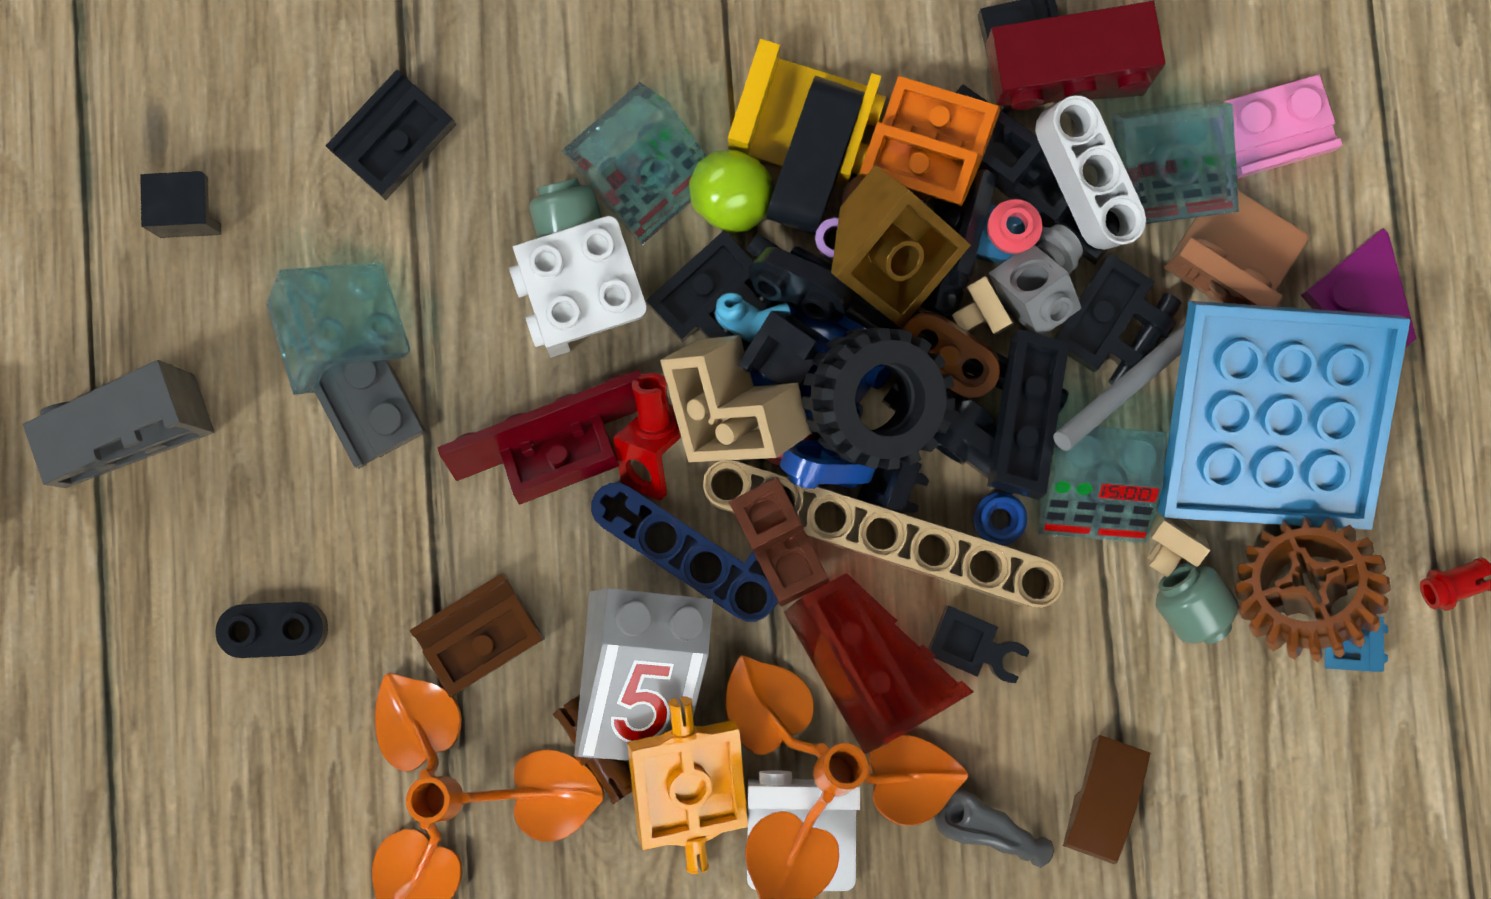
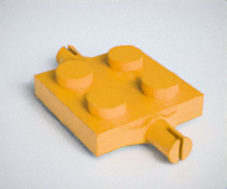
M679 696L680 704L676 697L668 702L672 730L662 735L627 742L637 835L642 849L647 850L669 844L684 846L686 871L691 874H698V866L702 873L706 872L709 868L706 841L713 839L723 832L748 827L740 732L734 720L702 727L694 726L692 699L686 696Z

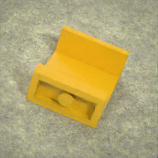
M760 39L728 135V150L742 151L760 162L782 168L814 77L818 76L865 92L834 184L845 188L850 180L851 173L861 174L860 170L869 147L868 144L862 143L866 126L869 124L876 127L886 100V96L877 94L881 76L871 73L868 85L857 83L780 59V44Z

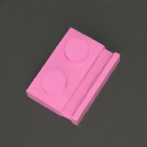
M1320 74L1223 101L1214 108L1229 156H1233L1237 169L1235 175L1237 179L1334 152L1343 146L1341 138L1337 139L1333 128L1335 120Z

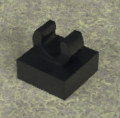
M900 462L899 469L891 470L877 467L871 482L862 485L857 499L901 514L904 511L914 513L918 511L919 506L908 500L914 484L927 486L929 479L924 474L919 473L922 466L919 462L912 465Z

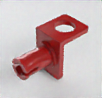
M646 373L638 376V381L633 380L632 391L635 396L638 416L616 434L613 440L619 464L618 469L621 483L637 492L657 500H662L667 495L662 455L681 438L673 405L668 403L665 377L658 373ZM631 459L641 462L648 469L651 475V482L643 480L635 473L631 465Z

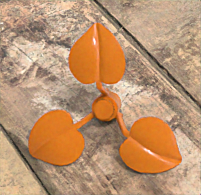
M741 656L731 671L726 687L725 711L727 721L734 720L739 728L741 745L757 755H767L777 749L782 741H784L789 748L816 755L818 758L814 766L813 776L816 785L822 793L807 814L804 822L790 812H774L760 819L748 835L745 846L746 867L759 899H814L830 884L838 868L840 857L839 845L831 833L823 829L813 828V825L834 797L848 794L863 782L875 784L872 797L877 810L895 824L915 826L927 822L937 815L968 778L969 774L965 768L946 751L928 741L911 735L896 734L882 738L871 747L868 761L863 751L853 744L840 743L829 749L824 743L816 745L797 740L792 735L804 731L810 724L813 716L811 691L802 679L783 667L762 663L747 656Z
M388 673L381 682L376 701L375 727L377 742L384 758L390 765L400 771H414L421 767L426 760L428 761L426 769L421 770L419 773L420 779L415 781L407 792L406 807L409 814L420 822V828L427 830L430 839L420 830L404 829L389 835L380 844L372 866V882L376 899H452L461 882L462 862L455 851L447 847L438 846L441 840V833L435 822L446 821L455 817L461 810L463 803L517 799L514 806V818L519 828L532 839L552 842L569 837L576 832L603 802L604 790L591 769L586 765L581 766L577 758L561 751L538 750L522 757L515 765L514 780L517 789L463 792L460 784L455 779L448 776H435L439 765L436 753L450 749L456 743L461 731L462 717L457 701L454 697H449L445 689L435 683Z

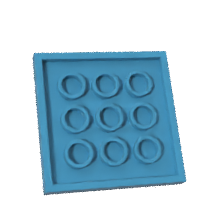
M1189 301L1158 512L1164 518L1280 525L1282 520L1290 525L1301 526V522L1306 515L1312 520L1314 527H1321L1322 523L1329 516L1334 521L1335 528H1345L1350 524L1354 529L1372 530L1410 319L1401 315Z

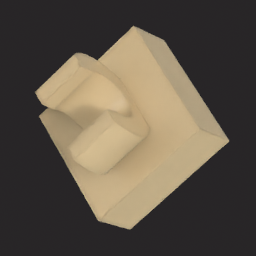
M986 276L967 287L975 302L952 315L957 325L967 332H971L987 322L993 334L997 336L1014 326Z
M1157 512L1149 523L1151 538L1157 541L1147 556L1151 560L1149 566L1166 577L1173 572L1181 557L1198 567L1210 552L1206 536L1180 519L1164 518V516Z

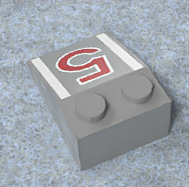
M614 588L589 592L574 756L629 760L627 742L662 735L672 730L670 707L668 704L672 698L676 697L680 704L679 696L690 697L692 699V714L694 716L709 655L713 599Z

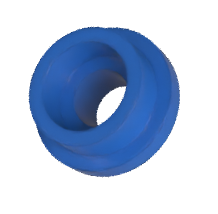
M997 492L984 497L976 506L973 515V523L978 535L983 540L1002 546L1017 541L1023 535L1028 519L1022 502L1015 496L1004 492ZM996 509H1001L1008 515L1009 521L1004 529H997L991 524L990 517Z

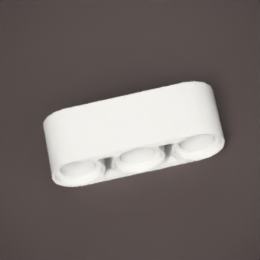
M1077 95L1067 97L1048 107L1040 114L1036 121L1035 131L1037 139L1083 238L1092 247L1103 250L1134 242L1145 229L1146 216L1144 208L1098 108L1088 98ZM1061 113L1067 114L1074 121L1075 134L1073 137L1065 134L1060 125ZM1085 162L1090 163L1096 169L1098 178L1095 187L1087 183L1083 176V165ZM1109 210L1115 213L1119 219L1120 227L1116 236L1110 233L1106 226V214Z

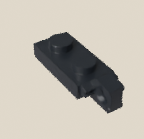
M978 169L962 206L937 198L934 212L971 246L921 304L920 307L930 312L953 317L952 315L957 312L963 298V289L966 288L969 277H971L998 177L987 169Z

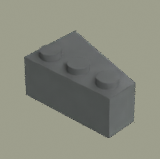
M160 360L151 362L70 402H61L47 406L39 411L41 416L23 424L43 485L68 488L215 433L195 375Z

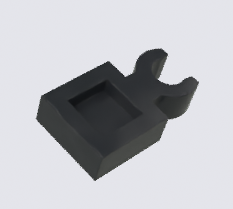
M946 605L926 655L977 677L983 663L989 665L991 672L998 679L1008 683H1017L1019 677L1007 672L1003 668V657L1009 652H1015L1018 655L1027 657L1029 650L1018 642L1004 641L999 644L993 642L998 626Z

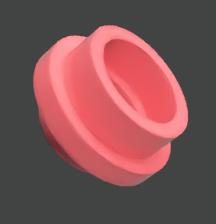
M1019 199L1004 201L995 207L989 216L987 223L989 238L995 247L1005 253L1020 254L1026 252L1037 243L1041 236V216L1037 209L1026 201ZM1010 217L1020 218L1025 225L1024 232L1021 234L1011 233L1006 225L1007 219Z

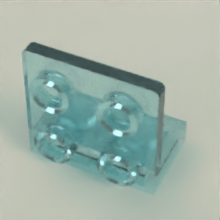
M381 263L279 270L266 305L293 395L314 393L324 371H327L329 366L407 357L410 345L384 266Z

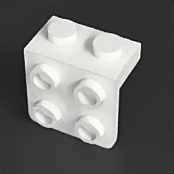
M611 216L602 217L512 246L518 265L509 267V271L519 298L529 295L535 313L525 317L535 347L545 345L550 358L571 352L568 345L569 342L639 320L645 316L647 310L646 303L619 223L615 218Z
M779 770L760 771L759 779H748V835L760 819L774 812H790L804 822L807 814L822 793L815 780L792 779V772ZM860 786L844 796L834 797L813 825V828L823 829L831 833L839 845L840 857L838 868L830 884L823 891H849L856 883V810H860ZM747 870L748 885L756 890Z

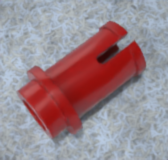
M1480 557L1472 562L1444 572L1439 569L1429 571L1427 577L1420 582V591L1424 601L1434 610L1440 608L1444 611H1449L1456 607L1458 601L1485 591H1491V579L1484 580V577L1491 575V563L1487 559Z

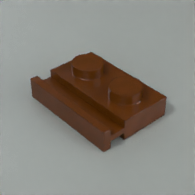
M501 573L409 630L423 649L424 656L449 697L455 696L545 640L520 597L509 583L505 573Z

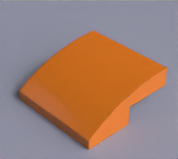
M898 76L883 121L876 124L860 173L866 176L876 164L909 190L962 206L990 141L1001 111L999 105Z

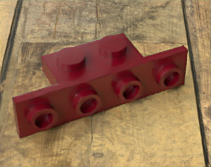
M640 370L626 375L613 376L595 387L576 394L564 395L553 403L527 413L512 415L504 422L478 432L460 435L454 441L437 447L439 455L456 481L504 464L513 495L519 505L619 467L604 424L637 412L632 382L633 380L638 381L637 377L641 375Z

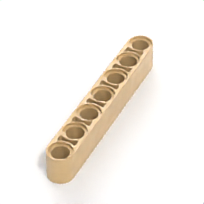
M733 460L714 463L704 475L703 489L706 498L712 506L725 512L734 514L729 504L731 500H722L712 491V482L718 474L728 471L737 474L741 478L743 489L739 496L778 477L783 488L792 495L794 501L793 508L802 523L807 537L1021 606L1041 608L1049 606L1059 598L1063 591L1064 580L1057 566L1046 559L819 487L815 489L803 488L790 482L787 477ZM830 503L841 509L844 523L838 532L826 533L818 528L814 517L815 511L820 505ZM873 520H885L893 527L895 533L894 541L885 550L873 547L867 540V527ZM927 535L939 538L944 544L945 556L936 566H929L924 563L918 553L919 543ZM980 551L989 554L994 559L996 565L993 577L987 582H980L975 579L970 570V562L973 556ZM1030 568L1040 570L1046 579L1044 593L1034 599L1025 593L1022 586L1023 576Z

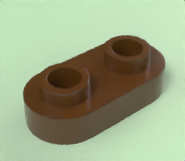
M935 312L918 313L906 322L903 330L912 332V337L918 338V334L925 329L933 330L937 334L938 342L931 346L929 353H940L947 364L940 369V372L952 375L954 387H950L951 390L964 397L975 398L987 394L994 388L999 378L1000 362L996 352L990 346ZM968 359H977L982 363L983 371L978 375H969L964 371L963 363Z

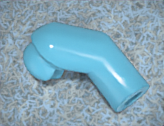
M730 292L723 294L717 300L715 317L724 329L734 335H740L744 341L752 342L771 310L790 312V309L785 302L760 311L744 301L739 294Z

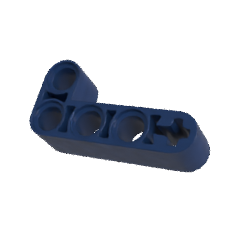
M609 483L602 486L594 494L591 501V512L594 520L603 529L708 599H713L714 603L738 619L746 622H757L764 619L777 604L778 600L753 551L746 562L743 563L622 483ZM623 494L628 496L625 506L639 517L642 516L645 507L652 511L640 523L635 539L627 535L635 527L634 525L618 516L612 522L607 520L610 511L604 505L609 497L619 500ZM658 523L672 525L677 534V541L674 547L665 553L654 552L647 543L649 530ZM703 552L715 554L722 563L720 576L711 583L697 581L691 572L693 559ZM756 582L765 589L766 603L760 611L746 613L737 606L735 594L743 583Z

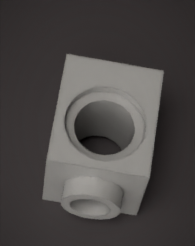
M1035 245L1026 252L1014 254L989 272L1004 309L1032 333L1044 336L1081 309L1069 273Z

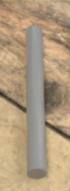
M1186 323L1054 433L1053 438L1057 446L1065 451L1070 450L1180 356Z

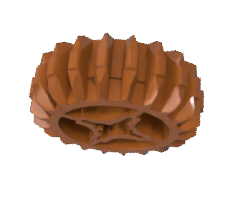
M1306 515L1301 522L1302 528L1292 530L1291 525L1282 520L1280 525L1281 535L1275 537L1263 530L1260 538L1264 548L1248 545L1245 553L1250 563L1238 564L1237 574L1242 582L1236 584L1234 591L1237 599L1243 601L1238 606L1242 619L1251 620L1249 628L1256 638L1267 635V647L1273 652L1287 643L1288 656L1294 660L1301 654L1303 648L1310 650L1312 660L1316 662L1322 659L1321 649L1332 647L1333 654L1342 658L1345 654L1343 642L1346 640L1362 648L1365 638L1361 629L1377 632L1380 628V619L1376 614L1387 613L1389 609L1388 598L1383 595L1391 590L1390 578L1382 574L1386 570L1384 558L1381 555H1372L1374 547L1368 537L1356 541V530L1350 524L1336 533L1335 523L1329 516L1320 528H1313L1312 520ZM1311 557H1323L1334 561L1319 562ZM1291 562V571L1287 576L1275 581V587L1268 589L1276 573ZM1303 573L1307 575L1310 584H1314L1318 590L1321 604L1317 603L1313 592L1309 593L1308 588L1305 586ZM1358 586L1351 602L1342 611L1333 616L1331 608L1335 601L1348 595V589ZM1301 613L1308 615L1314 621H1300L1287 616Z

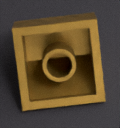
M875 164L840 207L831 273L902 328L971 244L909 189Z

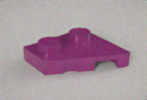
M1384 228L1375 232L1301 294V297L1312 309L1404 316L1410 319L1406 347L1417 339L1390 237Z

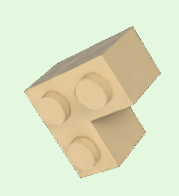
M740 335L699 339L660 360L688 462L777 458L811 434L806 421L807 417L805 409H803L798 383L753 386L750 372H746L738 366L745 353Z

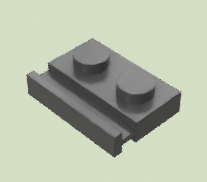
M374 338L328 362L327 366L306 374L355 468L360 469L370 461L378 457L381 458L427 433L379 342Z

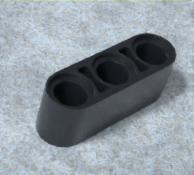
M818 76L814 77L777 180L766 219L816 236V231L823 219L848 147L865 92Z

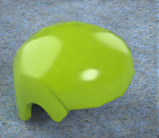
M734 149L713 151L697 163L689 181L691 204L694 210L712 226L725 230L727 233L747 232L766 218L775 189L772 184L773 178L756 158L742 151Z

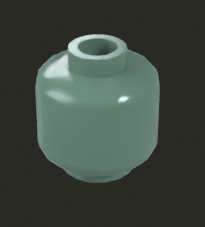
M578 178L538 187L539 196L533 198L529 203V212L536 238L602 218L596 192L591 186L580 185Z
M1191 563L1181 564L1168 577L1164 576L1160 580L1158 585L1160 591L1156 598V608L1182 642L1213 644L1224 639L1231 632V623L1238 613V601L1220 575L1211 566L1199 565L1196 567Z

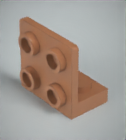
M1220 182L1215 188L1228 187L1229 195L1211 197L1210 194L1205 203L1231 200L1232 207L1199 211L1163 268L1217 303L1277 307L1283 296L1276 292V289L1307 243L1309 237L1305 232L1230 184Z

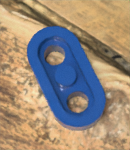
M817 440L800 441L785 451L780 461L781 469L788 474L787 479L797 486L808 489H815L819 484H837L846 488H857L859 484L871 482L875 472L874 468L835 456V451L825 449Z

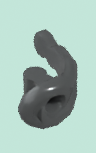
M958 788L943 809L934 816L938 831L947 838L959 843L990 846L999 852L1017 855L1025 861L1030 860L1033 865L1040 868L1048 864L1053 858L1054 847L1051 840L1045 837L1034 839L1030 832L1018 827L1005 812L985 805L976 795L964 789Z

